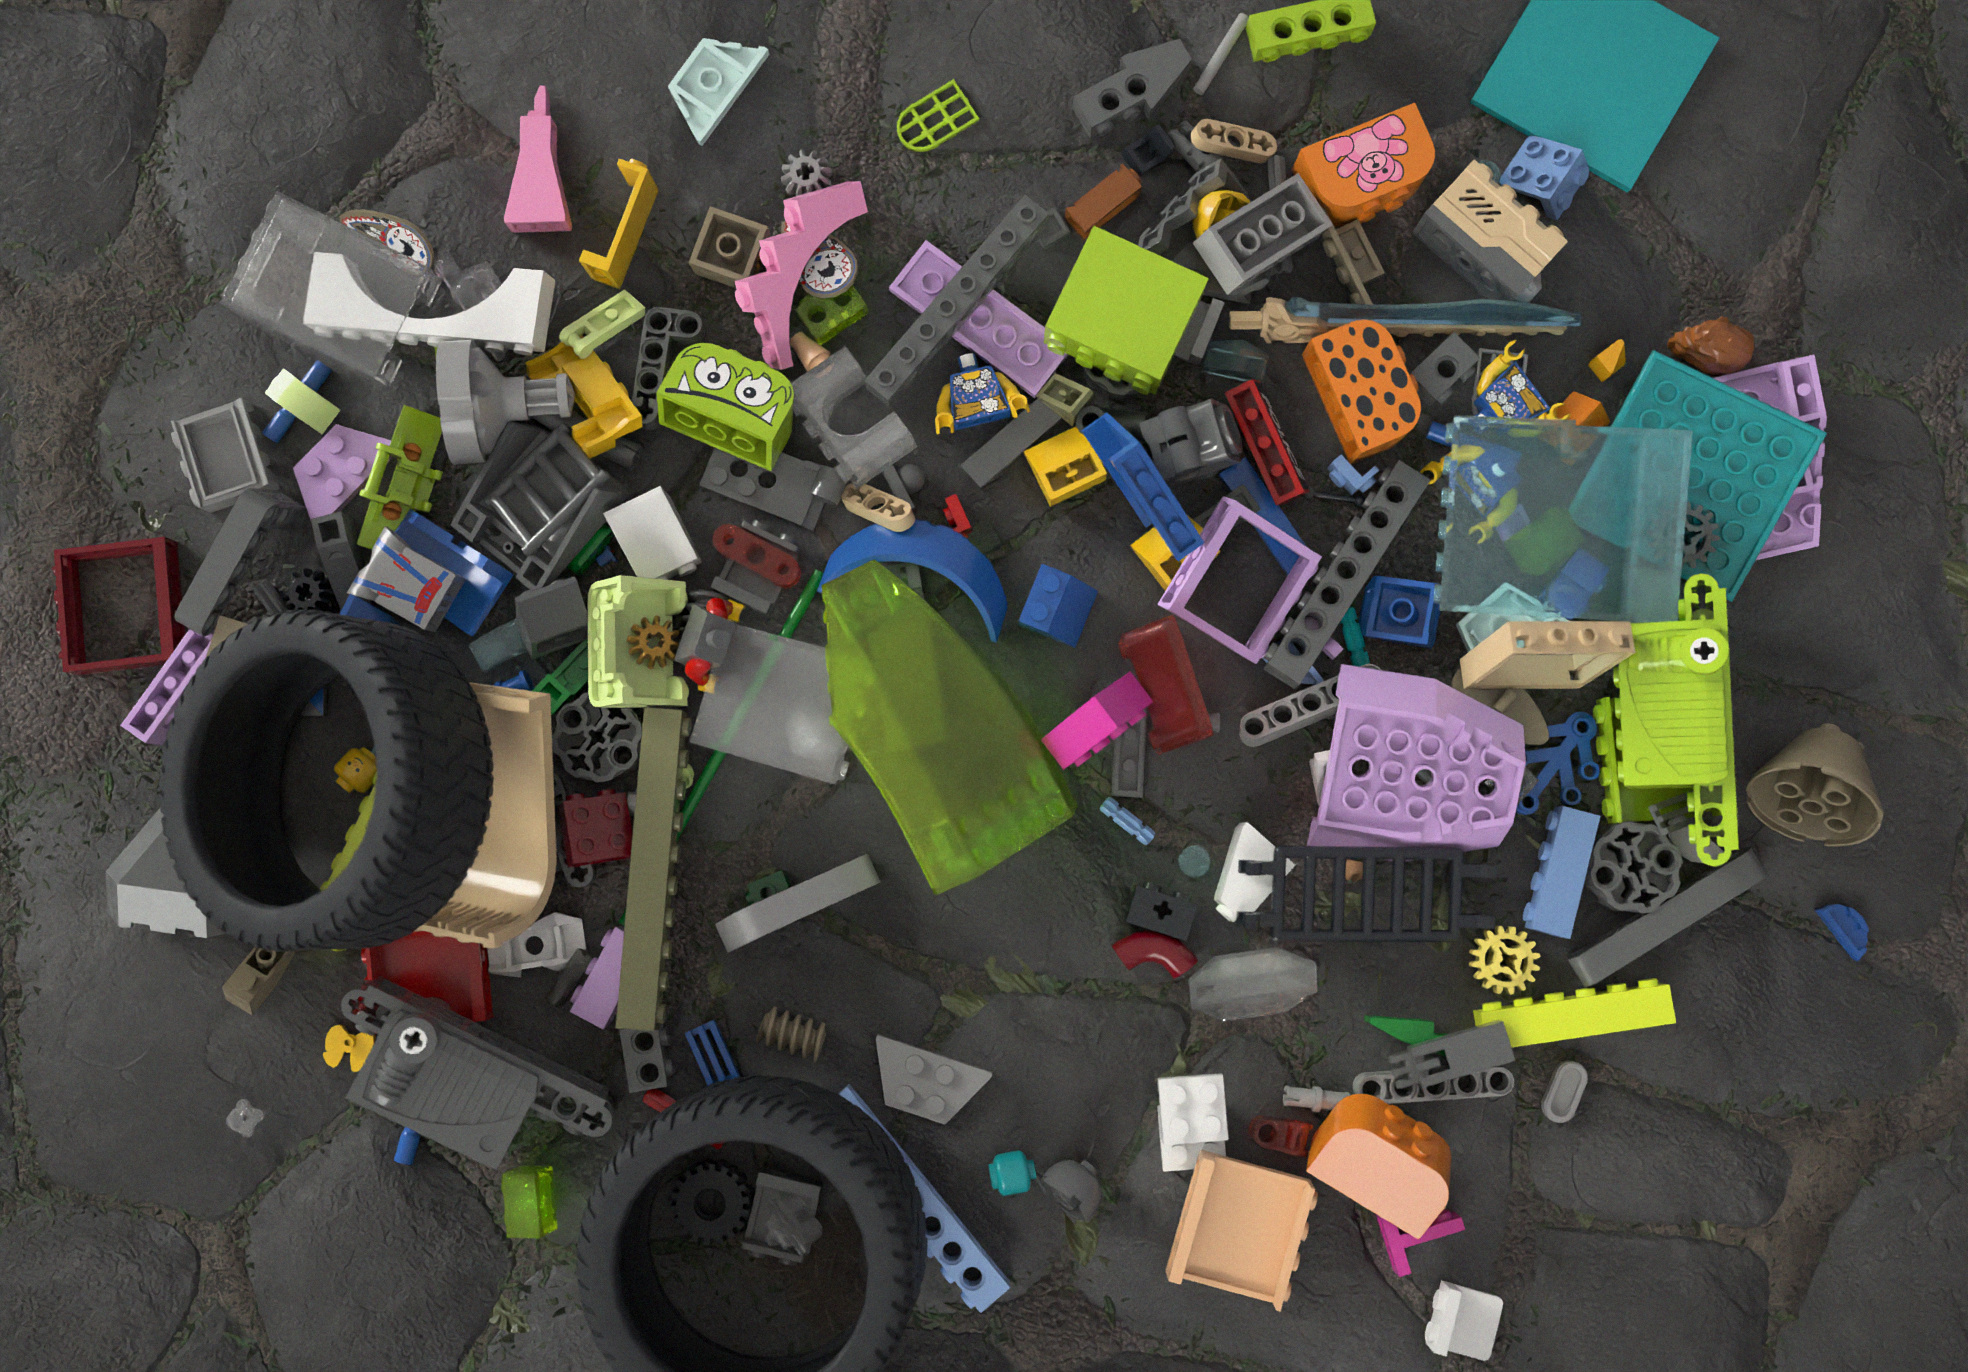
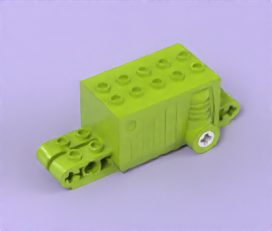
M1700 573L1692 576L1686 582L1684 589L1685 599H1678L1679 621L1631 624L1635 653L1621 661L1619 666L1613 667L1614 685H1616V688H1620V698H1615V716L1617 719H1621L1622 729L1616 730L1617 749L1623 752V761L1617 762L1618 781L1624 782V786L1627 789L1694 788V792H1687L1688 812H1695V824H1689V844H1696L1697 854L1702 862L1710 866H1719L1728 861L1731 856V850H1739L1726 588H1719L1713 577ZM1701 588L1705 589L1706 609H1699L1698 589ZM1708 654V660H1701L1702 655ZM1709 809L1720 811L1723 816L1722 822L1715 827L1706 825L1703 822L1705 811ZM1710 837H1717L1718 846L1724 847V853L1718 854V859L1716 860L1711 859V855L1704 852V848L1709 847L1711 844Z

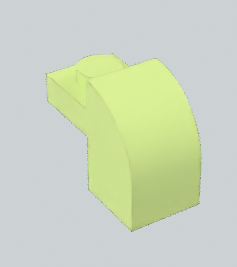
M285 369L273 379L270 387L265 392L275 402L321 434L324 433L340 412L339 408Z

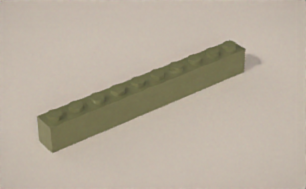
M644 708L616 1028L655 1031L660 1029V1024H664L666 1020L667 1006L662 1004L663 991L667 992L669 987V972H665L666 959H670L672 954V940H668L669 927H673L675 920V909L671 908V896L676 895L678 878L673 876L674 863H679L681 851L680 844H676L677 831L681 832L683 827V813H679L680 800H684L686 794V782L682 781V770L687 768L689 752L684 749L685 737H690L691 718H687V712L683 710Z

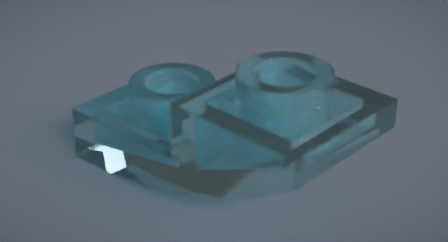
M516 618L468 645L484 672H489L510 657H518L527 651L517 630Z

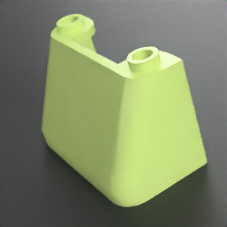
M620 575L597 581L591 585L588 592L589 700L594 707L643 708L687 706L689 687L682 677L673 676V661L665 657L667 665L664 668L659 666L657 660H655L653 669H648V659H644L638 665L636 660L640 656L639 652L634 655H629L628 653L630 648L637 645L626 641L628 636H637L631 630L634 624L643 628L641 625L643 617H646L652 625L653 618L660 616L659 625L662 627L667 620L672 622V616L681 613L687 604L686 582ZM672 624L667 629L668 632L672 631ZM655 636L653 639L646 637V640L650 641L648 643L649 648L653 649L655 646L661 648V645H658L660 641L658 637Z

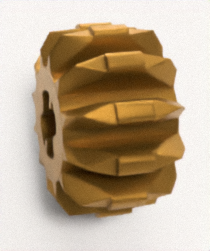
M660 616L653 618L652 625L646 617H643L641 619L643 628L634 624L631 630L637 636H628L626 640L630 644L637 645L628 650L629 655L639 652L640 656L637 658L636 664L640 665L644 659H648V669L654 668L655 660H657L661 668L667 665L665 657L674 661L676 654L671 649H678L680 644L678 641L671 640L679 635V631H667L672 624L670 620H667L663 627L660 626ZM656 636L660 639L658 645H661V648L655 646L651 649L648 647L650 641L646 640V637L653 639Z

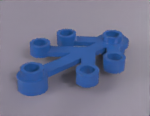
M1576 712L1571 714L1564 724L1547 726L1549 737L1565 736L1558 747L1531 751L1525 750V766L1529 763L1547 762L1527 790H1520L1516 813L1528 815L1537 810L1539 806L1538 796L1557 770L1559 771L1562 789L1560 792L1561 802L1565 805H1576L1580 802L1582 795L1580 790L1575 787L1570 753L1576 745L1581 764L1578 767L1580 778L1583 780H1594L1600 773L1599 766L1593 762L1590 740L1595 736L1597 730L1596 722L1591 715L1585 712ZM1578 722L1585 724L1586 730L1584 733H1580L1577 730ZM1587 765L1593 768V774L1590 777L1584 773V768ZM1568 790H1572L1575 794V799L1572 802L1566 798ZM1525 796L1531 799L1532 803L1529 808L1524 807L1522 804V799Z

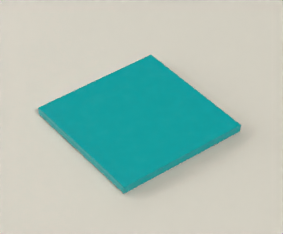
M1531 0L1470 101V104L1528 137H1542L1582 149L1590 172L1628 193L1717 44L1719 37L1654 0Z

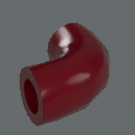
M1137 931L1111 945L1128 971L1144 962H1154L1162 965L1171 977L1175 979L1199 961L1194 953L1178 938L1157 931Z

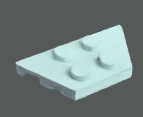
M703 38L670 82L668 88L698 144L704 145L767 59L769 50L766 47L759 46V49L742 47L741 43H720L718 40Z

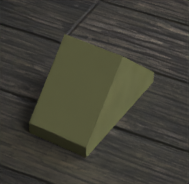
M1054 373L1037 393L1036 397L1068 424L1073 426L1081 409L1091 405L1094 393L1091 389Z

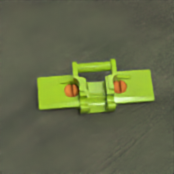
M403 405L390 446L382 443L376 444L375 449L378 451L365 489L361 490L359 496L369 499L371 502L356 545L372 550L384 527L387 526L395 532L410 508L414 511L430 513L432 504L428 503L434 482L440 481L443 474L442 471L430 469L442 433L441 418ZM389 456L397 458L398 462L387 495L384 497L378 495L377 492Z

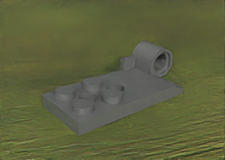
M714 448L699 486L814 532L825 503L838 506L849 476L831 467L818 465L808 460L803 461L785 453H781L772 471H769ZM737 462H745L748 465V471L743 477L732 475V467ZM765 473H773L776 476V483L771 488L760 486V478Z

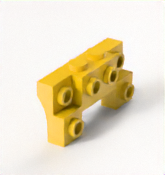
M561 342L549 352L525 362L527 375L531 380L556 378L557 374L567 373L575 392V402L588 418L571 426L572 437L589 459L615 448V439L641 428L642 415L629 399L628 392L623 383H617L614 379L609 364L606 361L602 362L594 350L587 358L581 359L574 353L572 346H566Z

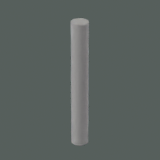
M1239 13L1193 87L1197 94H1204L1244 30L1249 18L1246 14Z

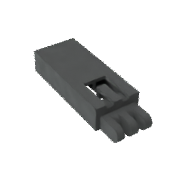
M1495 1020L1407 1046V1051L1388 1056L1389 1064L1400 1061L1403 1063L1402 1066L1391 1069L1393 1076L1406 1073L1407 1078L1395 1082L1397 1089L1415 1084L1424 1088L1513 1062L1515 1057L1504 1022ZM1444 1050L1448 1063L1440 1065L1438 1057L1425 1061L1424 1055Z

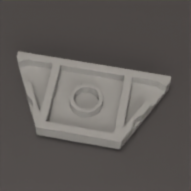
M880 1034L876 1037L885 1105L944 1125L980 1090L993 1073L992 1071Z

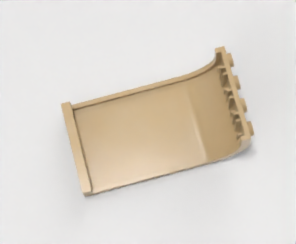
M469 682L476 693L477 701L482 707V712L486 719L485 724L488 726L491 739L490 749L493 753L492 761L494 763V770L491 773L494 776L493 796L489 798L492 801L489 821L485 822L487 830L484 834L482 845L478 846V856L474 860L473 867L468 869V876L462 882V886L456 889L453 898H450L449 903L442 907L437 915H433L432 919L418 929H415V931H427L436 937L449 936L457 938L459 942H476L483 944L485 948H497L502 946L503 942L526 931L536 921L549 899L555 879L556 833L550 694Z

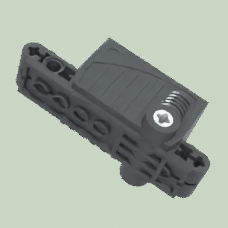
M381 976L375 979V981H362L342 999L341 1011L347 1019L357 1024L356 1029L371 1036L375 1033L379 1034L345 1098L393 1122L414 1130L422 1136L437 1141L454 1151L460 1152L483 1165L497 1170L529 1108L534 1109V1114L545 1121L550 1122L554 1119L563 1123V1128L566 1131L577 1136L583 1133L591 1137H600L611 1128L615 1103L612 1097L608 1095L609 1087L453 1012L450 1005L443 999L422 997ZM571 1097L575 1100V1103H565L562 1098ZM597 1112H601L598 1117L594 1116Z

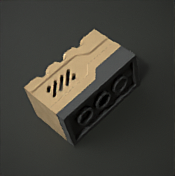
M1474 159L1424 213L1412 234L1503 313L1514 300L1523 306L1527 305L1542 289V269L1568 241L1564 238L1562 231L1554 225L1546 227L1538 220L1540 213L1535 207L1529 204L1522 206L1516 201L1517 194L1515 190L1507 184L1499 186L1492 180L1494 176L1492 170L1485 164H1479Z

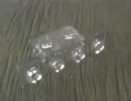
M446 247L438 249L434 261L435 271L439 278L444 279L450 289L453 300L460 304L464 311L487 299L502 285L487 261L460 270ZM504 349L503 353L488 352L492 353L497 361H501L504 359L508 349Z

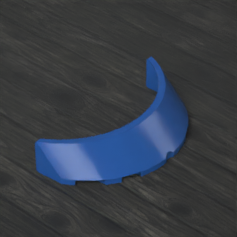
M915 519L914 524L902 532H895L881 525L873 524L852 535L830 556L817 592L824 593L834 581L844 574L868 564L887 561L908 562L930 568L958 585L970 597L982 615L989 633L990 642L997 643L1008 609L1006 593H1004L1001 582L993 569L994 566L986 555H983L968 541V538L957 531L941 524L933 525L929 521Z

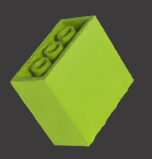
M1093 226L1045 325L1044 343L1055 354L1063 356L1066 353L1075 357V361L1083 367L1091 369L1094 366L1103 370V374L1111 380L1120 382L1122 379L1131 383V387L1139 393L1148 395L1150 392L1156 395L1203 296L1209 278L1099 227Z

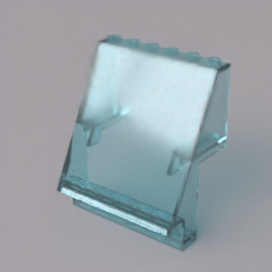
M1454 415V422L1447 423L1445 442L1452 443L1451 456L1444 455L1443 475H1450L1449 488H1442L1441 507H1447L1446 520L1439 521L1438 539L1445 540L1444 552H1437L1436 571L1442 572V583L1435 584L1433 603L1440 604V610L1647 623L1677 621L1693 430L1576 426V420Z

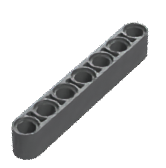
M1751 847L1741 849L1732 854L1724 864L1713 866L1680 886L1674 897L1667 898L1660 904L1658 910L1644 914H1635L1571 954L1567 960L1584 987L1596 984L1765 879L1768 873Z

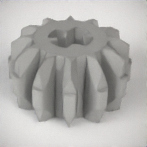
M801 149L799 151V158L790 154L788 157L790 164L782 165V171L785 175L781 177V182L787 186L785 190L789 196L794 194L800 196L832 186L831 181L828 179L833 175L832 169L826 167L828 162L825 157L818 159L817 152L814 150L809 156H806L805 151ZM810 173V179L803 180L804 174Z

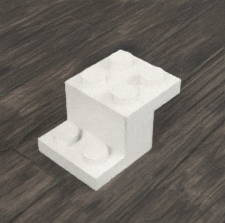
M1220 1073L1158 1078L1160 1106H1157L1163 1172L1194 1169L1200 1149L1226 1156L1225 1140H1228L1223 1075Z

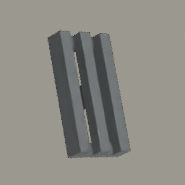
M1687 792L1648 807L1662 836L1688 827L1689 824H1695V817L1668 827L1664 823V821L1688 813V806L1660 815L1659 812L1663 808L1687 800ZM1711 811L1703 814V821L1713 817Z

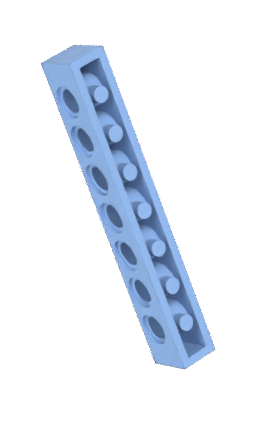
M848 1084L838 1094L853 1105H857L873 1121H876L889 1136L890 1141L896 1144L904 1157V1162L908 1164L915 1179V1186L919 1189L925 1219L933 1216L941 1223L938 1230H927L925 1233V1237L928 1239L927 1256L930 1259L935 1256L942 1266L939 1270L950 1284L954 1281L962 1290L960 1296L967 1306L971 1309L975 1306L980 1313L983 1312L1010 1289V1280L857 1092ZM948 1242H956L960 1245L961 1252L956 1256H949L944 1252L943 1247ZM969 1267H976L981 1271L982 1275L978 1280L970 1281L965 1278L964 1271Z

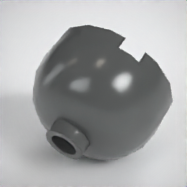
M1062 1160L1052 1165L1038 1181L1039 1186L1048 1196L1054 1192L1053 1195L1059 1201L1056 1203L1059 1207L1082 1222L1086 1220L1088 1223L1102 1202L1103 1192L1101 1183L1095 1177L1098 1171L1085 1160L1081 1164L1073 1160Z

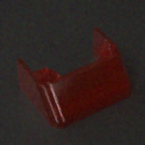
M1174 615L1158 619L1123 633L1119 639L1120 642H1118L1123 660L1129 658L1134 666L1140 685L1153 700V703L1147 707L1153 729L1148 732V736L1153 749H1158L1156 750L1158 756L1213 737L1212 724Z

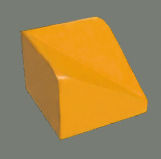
M1618 339L1589 362L1588 366L1601 382L1625 365L1624 341Z

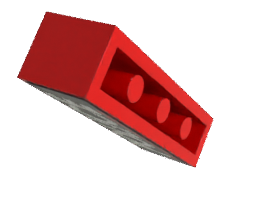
M1251 379L1225 392L1275 504L1284 505L1310 493L1309 487L1260 381Z

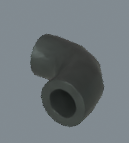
M1086 406L1077 415L1076 426L1081 434H1083L1081 430L1107 412L1137 441L1147 443L1143 438L1139 423L1151 419L1149 412Z

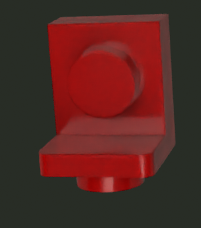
M954 494L945 498L948 507L942 510L949 525L956 524L957 527L953 528V530L969 538L967 534L972 533V528L957 495Z

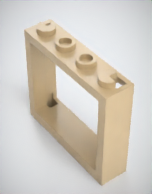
M1508 621L1460 658L1464 689L1581 688L1635 653L1631 624L1626 621ZM1516 640H1524L1525 648H1517ZM1569 672L1573 674L1574 680H1570Z

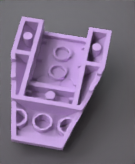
M1815 355L1776 362L1713 378L1822 431L1826 428L1827 415ZM1821 443L1756 560L1819 546L1821 520L1820 488L1823 486L1821 472L1825 443Z

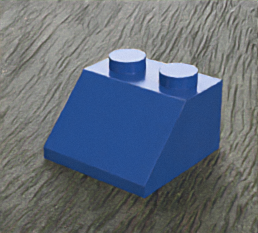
M1041 564L1019 618L1018 626L1075 648L1098 591L1072 575Z

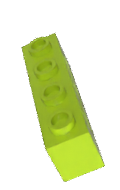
M1316 0L1249 15L1246 32L1253 61L1263 60V62H1272L1279 59L1280 56L1287 54L1300 56L1309 52L1310 49L1319 47L1331 49L1339 45V43L1347 41L1352 43L1362 42L1371 36L1376 20L1371 0ZM1334 19H1342L1347 25H1338ZM1312 25L1317 29V32H1310L1304 26ZM1275 32H1284L1288 38H1279Z

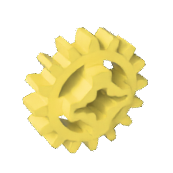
M1495 926V934L1490 930H1484V940L1474 939L1475 943L1479 946L1478 949L1469 950L1470 954L1476 956V960L1469 963V966L1478 969L1473 975L1474 979L1484 978L1482 987L1489 989L1493 985V992L1501 994L1503 987L1509 995L1514 994L1515 986L1519 990H1526L1524 981L1534 982L1535 979L1530 973L1532 970H1540L1539 966L1533 964V960L1540 957V954L1531 951L1536 945L1535 941L1525 942L1527 933L1520 931L1515 935L1516 927L1508 926L1506 932L1502 926ZM1500 939H1510L1516 945L1508 948ZM1488 949L1489 955L1487 961L1485 962V954ZM1501 954L1509 955V958L1506 960L1507 966L1500 965V962L1503 960ZM1524 958L1523 968L1520 970L1521 962ZM1502 972L1508 978V981H1499L1493 978L1492 975Z

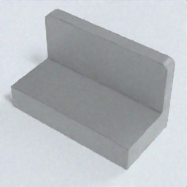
M1213 298L1211 305L1202 301L1199 302L1177 348L1175 357L1197 366L1200 365L1225 302Z

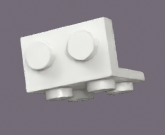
M1441 1280L1439 1290H1436L1433 1298L1434 1311L1432 1319L1428 1322L1425 1331L1426 1344L1434 1353L1447 1356L1448 1351L1483 1361L1488 1360L1491 1356L1503 1308L1502 1299L1496 1295Z

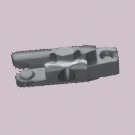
M1187 121L1179 124V130L1172 129L1167 133L1175 149L1196 172L1221 158L1219 154L1201 151L1193 145L1190 135L1194 127Z

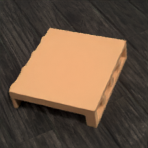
M1200 1149L1166 1267L1168 1281L1181 1284L1182 1279L1194 1281L1271 1302L1276 1311H1281L1283 1301L1287 1302L1290 1297L1291 1283L1289 1279L1291 1272L1296 1271L1299 1265L1300 1252L1297 1251L1300 1241H1305L1308 1234L1309 1223L1306 1221L1309 1210H1314L1317 1203L1318 1193L1315 1191L1311 1180Z

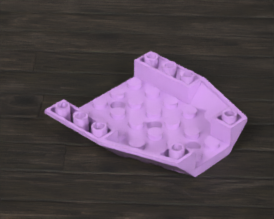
M1341 664L1335 694L1339 698L1318 816H1312L1307 846L1460 848L1463 852L1499 846L1514 822L1526 764L1524 725L1435 678ZM1359 759H1365L1369 763V768L1363 775H1355L1352 772L1353 763ZM1422 769H1428L1432 774L1431 780L1425 785H1419L1415 782L1417 772ZM1485 779H1492L1494 781L1493 791L1487 795L1480 794L1478 791L1480 782Z

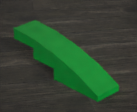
M1364 1015L1365 1022L1411 1045L1448 1034L1434 1033V1022L1428 1019ZM1444 1050L1434 1052L1435 1054L1446 1056Z

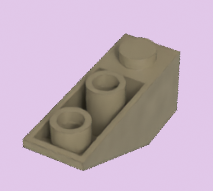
M254 947L222 986L226 1000L253 1016L275 988L296 951L276 952L275 950L270 951Z

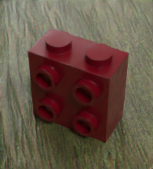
M607 789L597 792L596 797L585 798L583 793L565 797L566 801H563L558 806L568 868L631 858L633 833L626 792L616 794L615 789Z

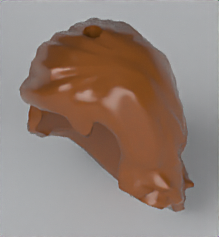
M1724 316L1716 320L1704 321L1702 324L1694 327H1686L1684 331L1676 332L1675 336L1669 338L1667 348L1670 349L1674 357L1684 358L1686 362L1693 364L1702 372L1720 376L1741 371L1751 360L1755 348L1752 333L1741 328L1739 325L1732 324L1728 317Z

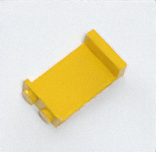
M618 159L617 166L627 184L634 188L607 258L583 250L579 262L592 280L620 289L659 191L647 166L635 159H630L629 162Z

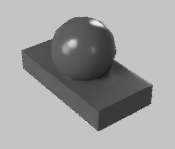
M887 453L878 457V466L894 497L908 502L915 514V507L908 494L917 493L922 489L925 484L924 472L915 464L903 465L896 472Z

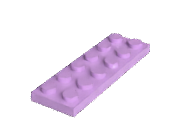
M925 240L890 285L889 291L922 314L962 266ZM995 290L991 291L952 337L1033 398H1036L1037 393L1068 356L1066 353L1062 356L1050 351L1047 348L1048 345L1044 343L1045 327Z

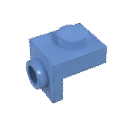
M1342 454L1327 468L1331 472L1329 473L1331 480L1338 487H1344L1351 496L1358 489L1362 493L1369 489L1377 481L1373 476L1379 471L1374 466L1362 477Z

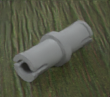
M1286 1085L1284 1092H1287V1095L1283 1094V1105L1311 1108L1312 1112H1319L1321 1109L1332 1110L1341 1099L1350 1096L1349 1092L1322 1090L1319 1086H1313L1312 1089Z

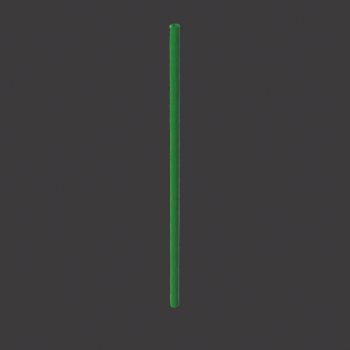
M815 569L680 810L679 813H683V827L681 832L677 831L676 843L817 592L823 576L821 571ZM626 909L619 920V923L624 926Z

